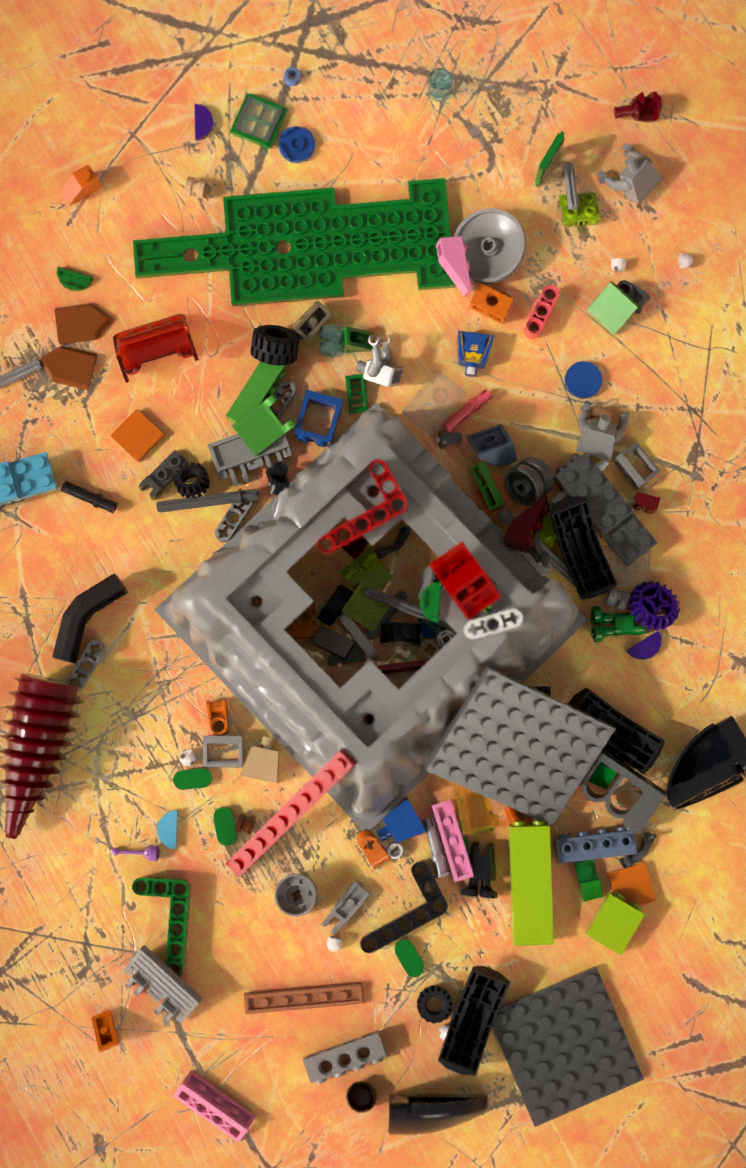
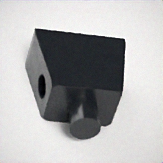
M403 622L381 624L380 643L416 646L420 644L421 624ZM391 629H393L392 636H390Z

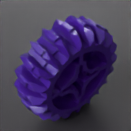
M652 580L648 583L644 581L641 585H637L630 593L628 610L632 611L631 616L636 617L635 622L640 621L642 623V627L646 625L649 630L654 628L658 631L671 626L678 618L680 602L676 600L677 595L672 594V589L668 590L666 588V584L661 586L659 581L655 584Z

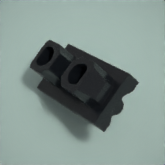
M278 461L273 464L272 469L266 468L267 486L270 487L271 494L278 495L284 487H289L290 481L287 477L288 466L285 462Z

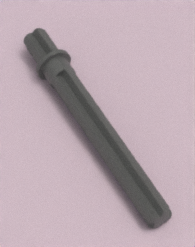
M239 489L235 492L196 496L194 499L190 497L189 499L181 498L158 501L156 508L161 513L232 503L243 504L247 501L258 500L259 492L257 489L243 491Z

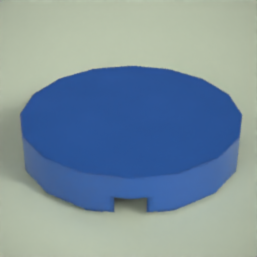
M293 126L282 132L278 147L281 156L291 163H302L312 157L315 151V140L313 134L308 129Z
M577 362L571 365L566 372L564 378L565 387L569 394L579 399L591 398L601 388L602 374L598 367L590 362Z

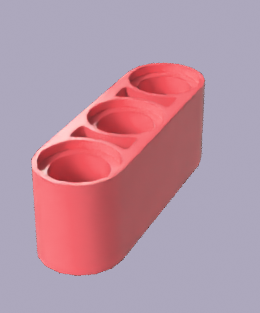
M548 285L543 289L525 326L524 332L529 339H536L540 336L559 296L557 287ZM551 293L554 295V298L548 299L545 294ZM537 310H545L546 315H539ZM529 326H536L538 328V331H531L529 329Z

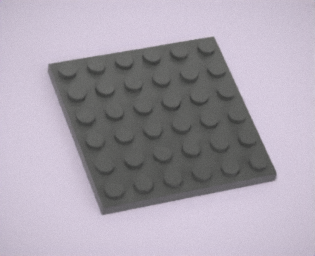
M596 966L503 1005L497 1013L493 1029L534 1127L644 1080Z

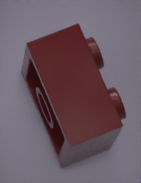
M637 492L633 496L631 508L635 511L642 510L647 514H654L658 509L660 498Z

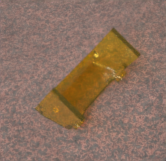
M453 783L463 836L497 830L499 818L498 814L493 813L490 798Z

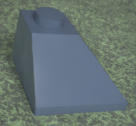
M502 424L466 436L476 456L481 460L498 467L517 461L513 441Z

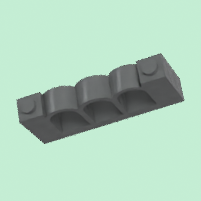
M602 749L597 760L579 784V786L582 785L583 793L589 800L593 802L605 801L607 811L616 818H624L622 821L625 824L624 827L630 832H637L638 834L666 795L665 790L605 749ZM600 762L620 774L610 790L604 794L594 793L588 785L590 776ZM623 778H626L643 790L633 806L627 810L617 809L611 801V795Z

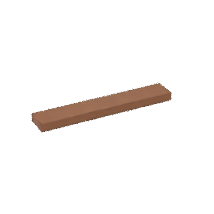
M362 983L245 993V1015L364 1004Z

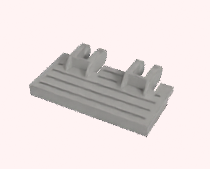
M238 434L208 444L220 480L228 479L226 470H229L234 487L238 485V479L233 469L240 467L244 481L249 482L244 467L245 463L248 470L251 471L264 466L262 457H264L267 466L272 469L273 465L270 462L269 456L276 454L278 461L282 462L279 451L283 452L285 458L292 456L285 434L256 456Z
M145 945L123 969L128 975L134 972V975L125 986L129 988L136 982L139 985L134 993L136 997L149 985L150 987L146 990L148 994L157 1002L162 998L164 999L154 1013L158 1015L163 1009L168 1011L169 1013L163 1020L165 1023L178 1012L179 1014L176 1016V1019L182 1024L203 1000L199 994Z

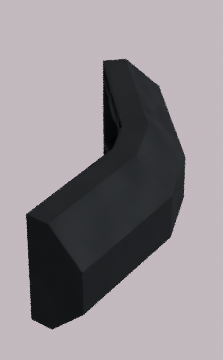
M569 497L556 502L549 510L560 551L580 599H591L605 594L616 587L617 582L601 548L588 500L585 497Z
M115 573L76 596L63 613L52 655L53 658L76 664L85 626L94 613L128 593Z
M584 688L573 695L568 705L596 717L615 728L603 749L643 774L653 766L665 743L664 739L617 711L588 688Z
M486 966L472 967L453 1013L438 1058V1062L446 1069L461 1075L476 1076L490 1031L510 985V981L500 972Z

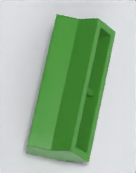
M478 462L470 467L490 511L504 507L505 503L485 462ZM477 469H480V472L486 482V485L484 484ZM488 488H489V490H490V492H491V494H492V496H493V498H494V500H495V502H496V505H494V503H493V501H492V499H491V497H490V495H489V493H488V491H487Z

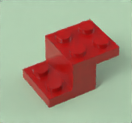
M463 541L429 564V567L468 621L501 598V595Z

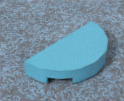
M178 810L169 811L164 814L159 820L157 827L158 837L162 844L172 849L177 847Z

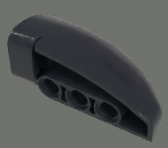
M732 715L715 725L712 723L704 728L686 745L678 757L671 772L666 791L667 799L674 811L701 802L743 782L742 774L746 777V738Z
M427 1093L389 1095V1135L429 1134L471 1121L486 1113L488 1109V1095ZM416 1100H422L424 1103H414V1102H415ZM437 1100H442L444 1103H435V1102H436Z

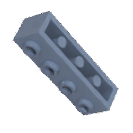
M625 827L616 828L617 832H609V829L597 830V834L590 835L589 831L579 832L577 837H570V834L558 835L559 839H554L557 863L637 854L634 832H630Z

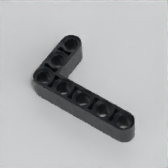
M415 862L411 867V873L426 902L365 934L360 941L361 949L365 953H373L447 911L448 904L430 869L424 862ZM417 865L425 867L424 875L417 876L414 869ZM426 883H433L435 886L434 891L430 894L424 891ZM437 900H441L444 903V908L441 911L433 909V904ZM418 910H424L427 913V917L422 921L416 918ZM402 919H406L410 923L406 930L398 927V923ZM382 930H391V938L383 939L381 937ZM367 938H371L375 942L374 947L371 949L365 948L363 944Z

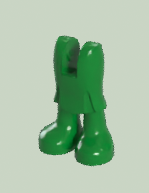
M598 606L591 608V624L612 623V627L592 626L591 635L593 642H601L607 636L642 635L646 633V627L634 626L636 617L631 616V613L614 612L610 614L603 613L602 609Z

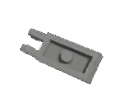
M355 881L332 908L331 913L321 925L327 926L331 919L336 916L340 921L332 928L331 933L335 935L371 893Z

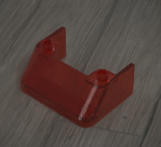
M176 314L121 331L113 336L116 357L126 383L129 382L128 374H137L142 367L141 364L175 353L183 358H189L193 355L195 361L199 360L184 314Z

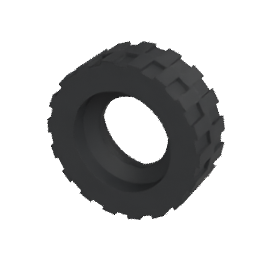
M340 583L326 602L317 619L330 627L341 613L353 591Z

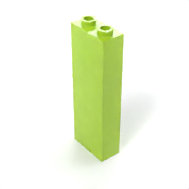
M522 820L513 821V824H508L512 942L514 946L554 945L550 825L545 823V820H533V823L526 824Z

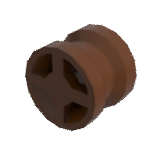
M240 813L236 831H245L248 835H251L256 816L252 815L249 817L245 813Z

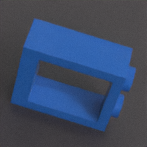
M306 390L294 431L297 440L308 443V440L316 442L315 445L324 448L330 446L333 442L342 411L343 399ZM309 402L335 409L327 437L301 430Z

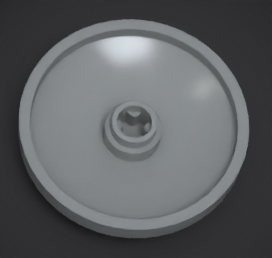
M486 208L470 214L461 222L454 234V237L462 236L463 242L466 243L467 252L465 255L466 260L470 264L469 278L474 282L492 284L505 280L518 269L525 256L526 236L522 226L514 216L501 209Z

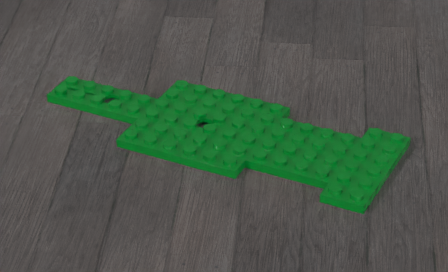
M445 178L408 181L409 199L336 205L334 187L223 197L226 228L224 233L133 240L135 276L137 279L229 271L232 307L344 297L342 279L417 273L418 291L455 288L456 285L439 263L436 247L440 238L451 237ZM281 241H287L291 246L290 251L286 254H281L276 250V246ZM188 249H194L198 253L197 259L193 262H188L183 257Z

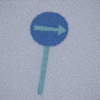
M419 618L417 624H421L420 634L422 635L420 644L414 647L405 662H410L425 638L435 639L436 634L439 631L445 630V628Z

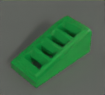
M364 374L345 376L350 414L368 411ZM360 380L361 384L350 385V381ZM361 388L362 391L351 392V389ZM362 395L363 399L352 400V396ZM363 403L364 406L353 407V404Z

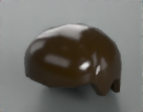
M365 1081L354 1082L347 1089V1103L355 1112H368L375 1106L377 1094L375 1088L370 1083Z

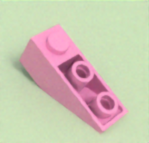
M462 236L440 238L436 244L439 263L465 297L473 288V282L469 278L468 273L470 264L466 260L465 255L467 252L466 243L463 242Z

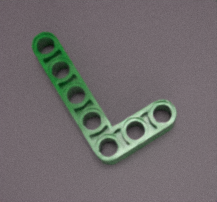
M137 878L132 883V890L136 895L170 898L165 964L169 968L171 964H177L180 967V972L177 975L180 977L184 973L186 962L191 885L184 879ZM141 880L147 884L144 892L140 891L137 887L138 882ZM159 882L166 884V891L164 893L157 890ZM179 883H183L186 886L184 894H179L176 890ZM177 903L184 905L185 910L183 914H178L175 911ZM175 923L182 925L183 932L181 934L174 932L173 926ZM177 943L181 946L180 954H175L172 951L173 944Z

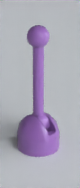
M158 845L148 846L145 851L112 849V854L115 856L118 854L145 855L150 861H158L160 853Z

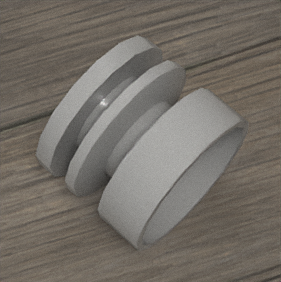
M292 874L280 880L276 886L274 896L280 911L286 915L299 917L313 911L317 905L319 894L317 886L311 879L303 875ZM300 890V895H302V899H297V901H295V896H293V893L298 892Z

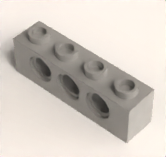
M377 1030L303 1057V1062L310 1083L315 1082L317 1085L326 1082L327 1077L333 1075L335 1078L343 1076L349 1069L353 1068L354 1071L364 1068L366 1063H379L384 1060L383 1057L386 1056V1051ZM367 1047L370 1053L368 1056L363 1057L359 1054V1049ZM348 1054L351 1057V1061L349 1063H342L340 1056ZM325 1060L330 1061L332 1068L324 1070L321 1067V1063Z

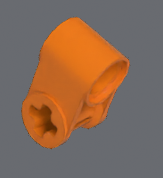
M226 698L213 702L207 700L206 706L211 731L217 736L226 735L229 731ZM218 722H223L225 725L224 730L221 732L215 731V725Z
M363 830L358 834L357 842L374 870L390 860L389 855L371 831Z

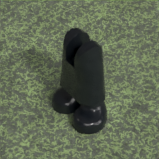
M473 841L468 858L474 876L470 877L468 885L460 890V895L478 897V880L481 879L482 884L479 897L497 899V892L491 888V881H496L494 845L487 842L486 857L478 856L480 852L479 842Z

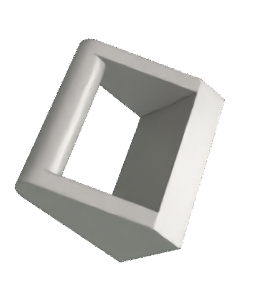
M638 442L620 453L613 460L636 490L661 472ZM633 450L652 472L644 479L625 457Z
M203 736L204 767L243 768V736ZM209 744H238V760H208Z

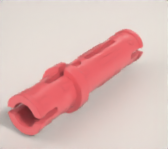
M485 388L480 394L470 398L464 407L442 423L443 428L450 433L474 412L480 411V408L493 398L491 393Z

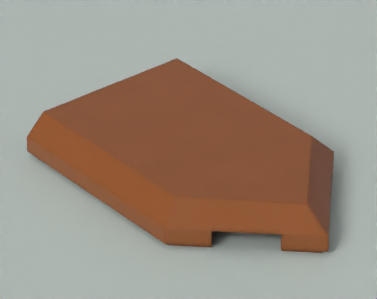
M93 303L55 308L59 345L97 340L106 326L112 322L113 318Z
M60 346L38 360L52 382L88 390L98 355Z

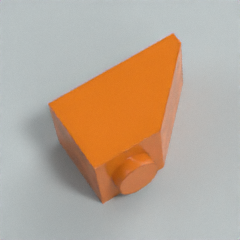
M89 164L72 173L60 191L71 206L100 189L101 185Z

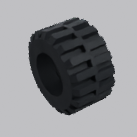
M258 326L253 331L250 354L258 361L270 365L284 366L293 364L297 361L300 336L295 331L283 326Z

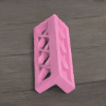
M451 800L432 805L453 881L457 882L473 877L474 875Z
M190 1070L173 1095L237 1142L241 1140L256 1117L192 1070ZM183 1090V1091H184L185 1093H187L190 1097L185 1096L184 1094L181 1093V1091ZM199 1104L204 1105L206 1109H203ZM215 1115H218L219 1117H221L222 1120H219L218 1118H216ZM232 1127L238 1129L240 1131V1134L234 1131Z

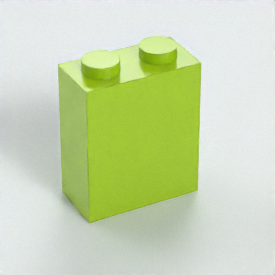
M608 891L585 933L600 944L622 955L645 914L641 910L643 907L632 901L629 904L624 901L625 897L620 893Z

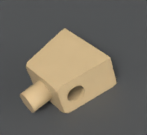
M263 736L260 747H251L241 770V776L278 783L280 752L272 750L273 738Z

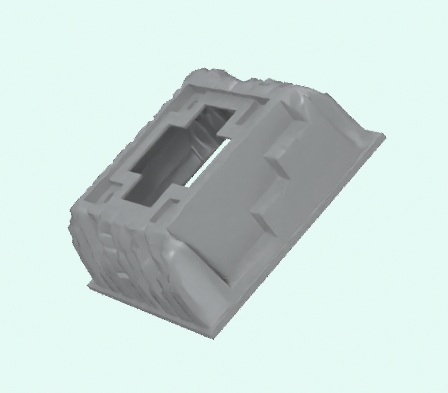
M377 403L368 411H364L362 416L308 467L296 474V478L290 483L288 488H284L219 550L213 552V555L208 560L201 562L198 565V569L179 587L175 588L174 592L155 609L162 619L312 777L342 748L355 760L356 764L327 793L362 830L369 831L430 773L424 769V765L487 666L523 683L588 621L573 602V598L561 582L554 579L549 580L546 576H541L524 557L514 549L506 547L504 542L505 534L452 481L451 473L438 464L436 458L423 448L415 436L408 432V429L397 415L390 417ZM376 459H381L387 464L407 500L408 509L404 514L363 537L373 546L394 525L403 519L439 557L463 541L501 595L500 599L490 605V612L481 611L469 621L510 609L519 610L523 616V621L517 628L471 640L464 634V627L469 621L446 589L441 592L439 615L457 634L399 690L371 661L363 666L343 687L339 688L284 630L314 602L286 572L317 544L321 536L331 531L344 517L350 521L385 501L381 492L376 497H372L368 493L371 488L379 490L369 471L370 463ZM382 464L375 465L373 472L377 475L382 474L384 466ZM386 482L383 485V490L387 493L392 492L394 489L392 482ZM399 499L394 501L393 508L398 511L402 510L404 502ZM383 509L376 511L375 518L380 521L384 520L386 511ZM365 519L360 520L357 524L358 529L366 530L368 521ZM256 597H260L263 600L262 605L259 607L252 606V600ZM510 613V617L504 620L503 615L500 616L503 621V628L507 627L505 625L506 622L512 621L513 624H516V620L519 619L513 613ZM496 619L488 620L487 625L489 629L496 630L499 628V622ZM484 621L480 622L482 624L480 627L471 625L468 632L473 633V636H475L478 630L483 629V633H487L484 629ZM372 714L375 718L374 723L366 725L363 722L364 715Z

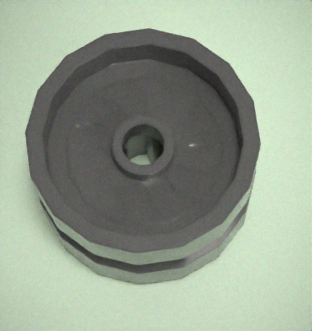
M531 456L512 467L505 474L504 482L508 494L514 501L520 505L530 506L553 489L554 477L551 469L544 461Z

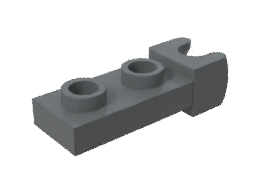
M174 450L139 484V489L144 491L147 488H152L153 490L149 495L152 501L155 500L174 480L173 475H176V469L180 471L179 467L182 465L184 468L185 463L189 464V462Z

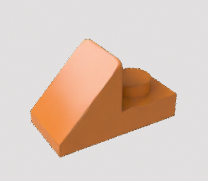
M110 1009L92 1016L98 1051L103 1052L119 1045L121 1036L116 1030L113 1014Z

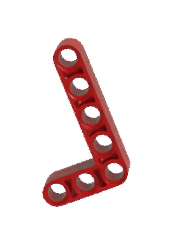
M373 460L369 465V471L385 501L321 536L317 541V547L320 552L331 554L407 511V500L383 460ZM377 464L384 466V472L380 475L373 472V468ZM386 482L394 484L392 492L387 493L383 490V485ZM398 499L404 502L403 509L399 511L393 508L394 501ZM383 509L386 511L385 519L377 520L375 518L376 511ZM365 519L368 521L367 529L359 530L357 527L358 522ZM348 529L350 531L349 539L341 540L340 532ZM326 539L332 541V548L330 550L322 548V542Z

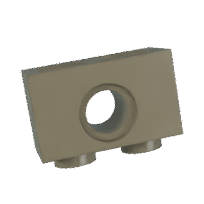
M315 301L290 329L298 333L303 342H307L332 316V313L320 301Z

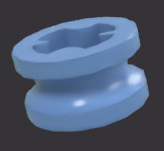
M294 67L286 69L284 72V82L288 86L298 85L301 76L299 70ZM289 74H292V76L295 74V80L293 78L290 80Z

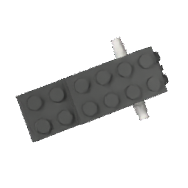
M576 453L571 457L570 461L568 460L565 465H561L556 469L557 475L554 478V482L561 489V492L551 502L554 505L556 502L569 497H585L588 500L598 536L605 540L624 565L628 567L658 542L634 515L633 509L602 473L606 469L605 467L609 465L608 462L603 459L595 465L586 453L581 456Z

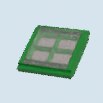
M247 93L230 133L254 144L271 149L288 109Z
M561 131L560 134H557L539 164L535 186L538 187L540 184H543L561 154L565 141V132Z

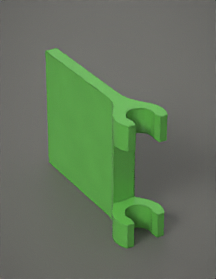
M271 395L232 425L255 456L296 425L292 419L282 425L269 407L278 401L274 395Z

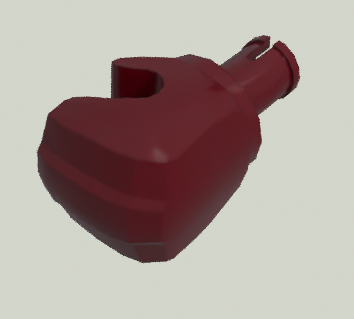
M653 91L645 97L644 92H641L631 99L630 105L614 107L615 119L631 116L634 121L655 122L659 120L661 115V96Z

